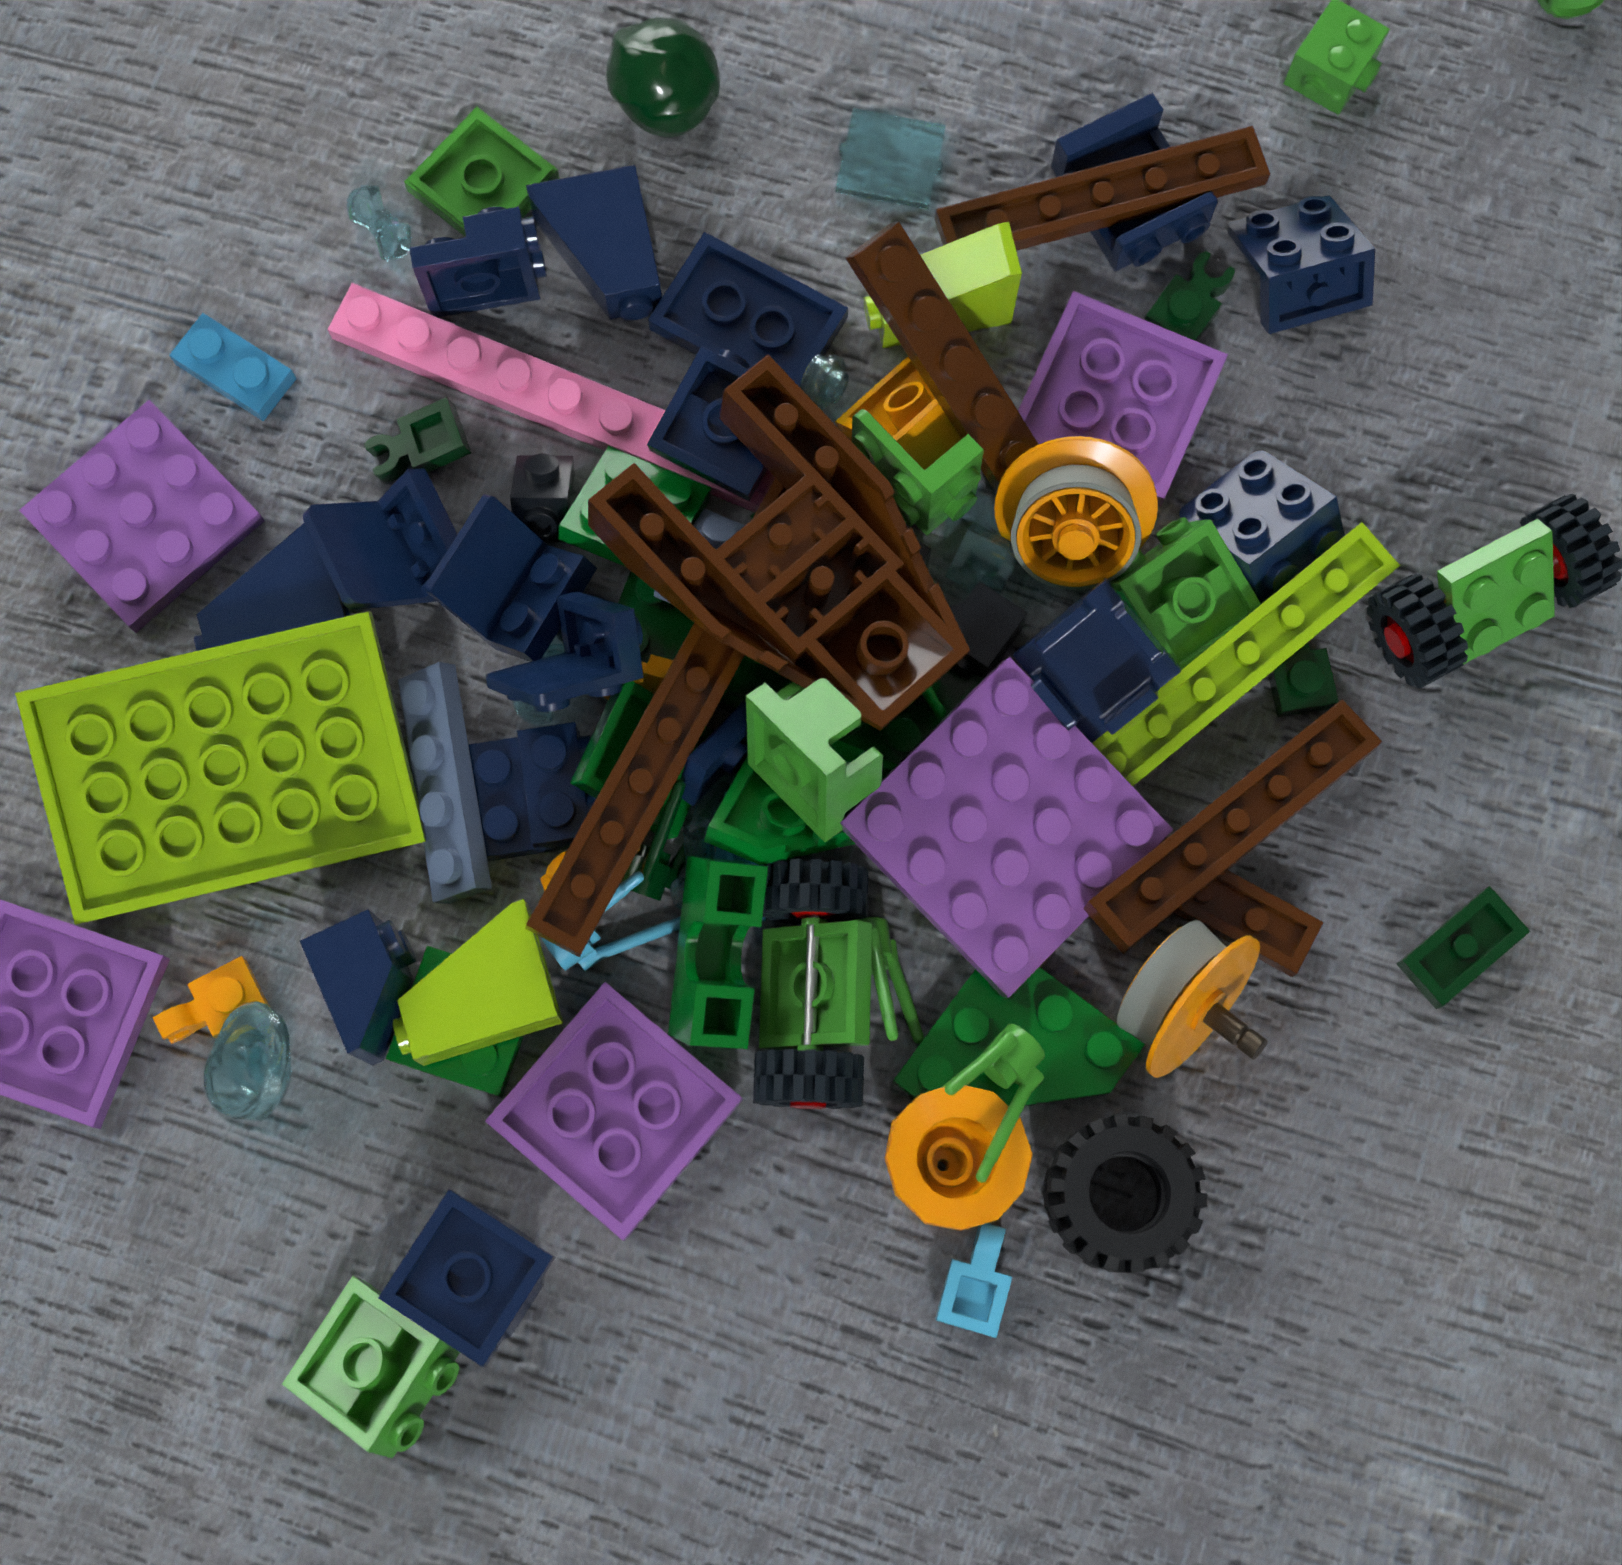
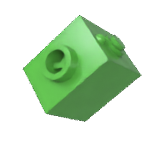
M1331 0L1295 53L1283 84L1339 115L1355 90L1359 89L1365 93L1378 74L1383 63L1376 58L1390 29L1340 0Z

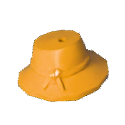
M967 1085L954 1095H948L945 1092V1087L917 1095L891 1122L884 1159L895 1196L922 1222L928 1225L963 1231L998 1220L1024 1192L1033 1156L1021 1118L1019 1117L988 1179L981 1183L977 1181L976 1173L1009 1106L993 1091ZM939 1161L945 1164V1171L939 1170Z

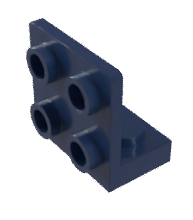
M1310 196L1296 204L1270 211H1255L1245 218L1228 223V235L1260 275V323L1268 334L1373 306L1375 247L1331 196Z
M484 494L425 585V591L495 650L531 662L542 659L561 628L556 596L576 591L582 593L597 568L585 556L547 545L497 498Z

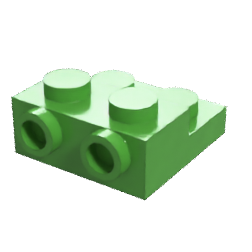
M1182 517L1169 523L1156 533V537L1160 542L1159 545L1146 554H1143L1141 549H1139L1136 558L1127 570L1110 581V584L1116 591L1121 588L1124 590L1150 632L1180 666L1181 670L1261 605L1211 519L1191 521L1189 523L1186 517Z
M352 1276L282 1385L367 1452L393 1459L397 1451H406L420 1437L424 1428V1421L419 1416L433 1395H442L455 1382L459 1373V1364L455 1360L460 1352L378 1299L381 1292L368 1282Z

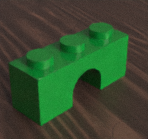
M687 857L668 1027L669 1036L690 1046L748 1049L755 988L746 985L741 969V955L744 939L749 928L762 926L768 866L744 861Z

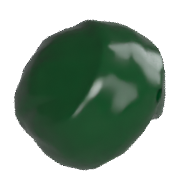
M652 18L622 28L614 34L606 66L607 87L612 98L619 103L629 119L649 134L668 138L684 135L698 126L709 113L720 92L717 60L705 38L685 21L673 18Z

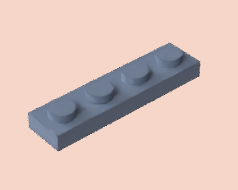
M437 662L398 679L414 786L419 802V814L426 837V842L423 843L433 903L450 904L490 890L492 886L455 664Z

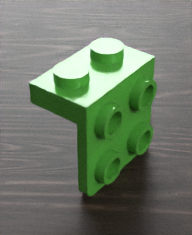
M861 409L853 416L852 443L890 482L894 490L893 498L907 526L911 527L915 524L927 536L947 518H950L952 521L960 519L976 503L984 449L969 434L924 470L868 411Z

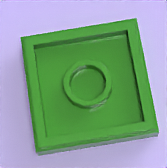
M476 107L404 183L410 194L466 237L463 216L474 215L485 208L498 206L506 209L519 207L523 218L531 210L526 185L560 179L556 167L480 108Z

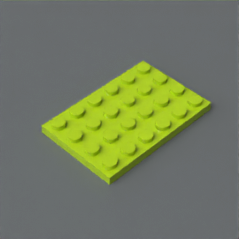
M363 612L15 693L75 925L426 842L423 822L419 814V802L372 612Z

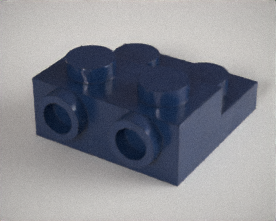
M495 206L485 208L477 214L463 216L465 238L437 237L427 241L424 245L409 247L413 271L430 314L440 318L540 300L537 279L547 277L542 247L538 240L534 217L522 218L519 207L506 209Z
M701 346L649 439L647 446L651 452L750 502L767 468L719 419L724 389L749 370V363L730 350L720 348L718 353Z
M575 722L518 730V737L468 744L487 862L565 850L570 847L596 798L570 784L591 739L590 735L580 736Z

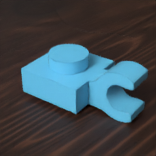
M989 1223L979 1225L973 1243L970 1262L966 1263L951 1258L935 1317L936 1321L997 1338L1012 1281L1011 1275L995 1271L1006 1229Z

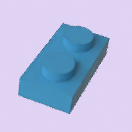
M204 313L199 316L169 354L175 365L263 422L297 379L290 368Z

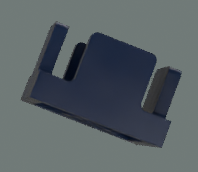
M1106 578L1021 646L1013 655L1031 677L1033 683L1030 686L1062 725L1068 731L1076 726L1091 743L1107 730L1111 735L1116 733L1159 698L1158 690L1181 672L1180 666Z
M448 1189L378 1299L481 1367H486L502 1341L513 1335L541 1291L544 1284L540 1281L554 1261L555 1256L534 1243L535 1240L485 1208L476 1206L455 1191Z

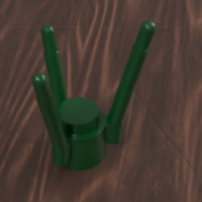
M677 780L666 802L650 847L643 844L640 846L621 883L633 873L639 871L643 873L644 880L631 890L632 892L661 901L665 888L674 890L680 871L687 862V857L691 856L705 834L708 825L729 790L726 785L719 787L675 857L667 866L671 855L663 852L686 788L684 780Z

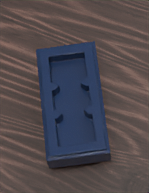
M746 698L687 758L680 779L686 783L682 799L690 805L694 806L725 772L734 776L747 758Z

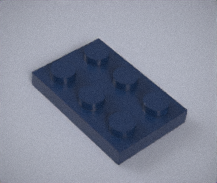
M704 232L649 317L648 324L649 330L696 355L701 346L718 353L720 348L730 350L749 363L748 369L769 354L790 378L804 390L847 320L848 307Z

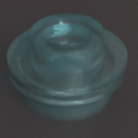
M818 354L811 360L804 372L800 388L821 410L827 407L829 403L836 404L846 390L849 374L844 371V359L835 354L829 357Z

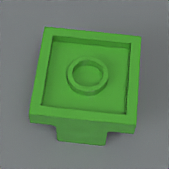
M825 678L818 679L807 688L792 682L777 693L764 683L746 695L748 765L824 842L828 841L843 830L840 822L844 820L845 813L881 786L883 755L875 747L870 748L849 764L830 747V745L861 724V712Z

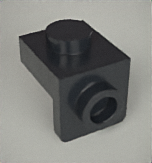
M546 453L517 455L510 494L511 511L543 542L566 543L559 540V525L571 506L575 476L573 456H553Z

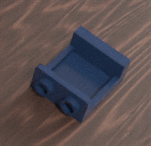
M1153 92L1057 138L1051 168L1055 175L1059 177L1169 148L1170 145L1158 128L1163 108ZM1210 191L1173 210L1090 232L1114 272L1130 264L1139 267L1157 257L1162 248L1179 240L1182 243H1189L1204 234L1210 227V221L1218 200L1214 193Z

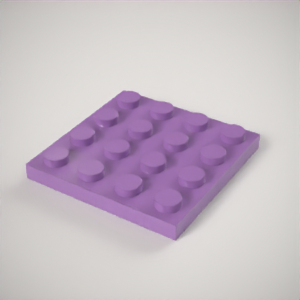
M1011 657L1004 659L882 779L881 786L876 791L856 804L844 816V820L840 822L843 831L987 982L1005 998H1009L1089 916L1083 909L1087 902L1156 848L1173 830L1076 726L1068 731L1030 686L1033 681Z

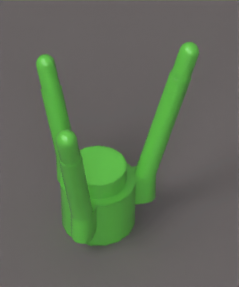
M879 917L856 919L872 923L871 975L874 977L887 1038L890 1041H894L898 1038L899 1034L886 970L889 971L912 1039L916 1044H920L924 1039V1034L898 959L896 940L890 939L888 920Z
M1008 1024L978 1058L942 1086L945 1087V1092L948 1095H954L983 1071L995 1084L1004 1089H1008L1013 1083L1019 1085L976 1173V1179L981 1183L988 1179L995 1163H997L1030 1094L1044 1080L1043 1074L1036 1068L1045 1057L1044 1050L1033 1036L1015 1024Z

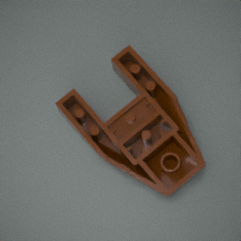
M767 354L724 389L719 419L787 490L719 548L715 549L646 474L633 463L588 499V526L629 570L710 636L803 688H807L820 678L827 679L861 712L862 721L881 731L969 653L970 648L938 582L934 583L920 554L921 546L912 527L908 529L893 498L894 490L890 482Z

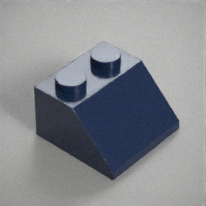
M367 909L300 940V944L347 1053L373 1066L385 1059L395 1033L393 1020L401 1017L397 1000L412 988L414 978L408 966L417 962L403 930L397 931L391 920L383 922Z

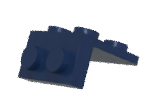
M1261 450L1251 453L1185 504L1179 511L1180 518L1186 517L1189 523L1197 520H1212L1261 604L1345 536L1337 496L1268 452Z
M425 468L407 469L378 501L313 504L304 512V523L346 607L352 610L436 602L425 591V585L456 538L457 532Z
M577 591L556 596L564 653L486 674L487 687L489 689L507 695L508 700L522 701L532 705L534 710L539 712L564 709L570 705L571 698L585 694L593 697L614 695L622 691V684L644 678L639 648L643 641L642 628L635 616L634 608Z

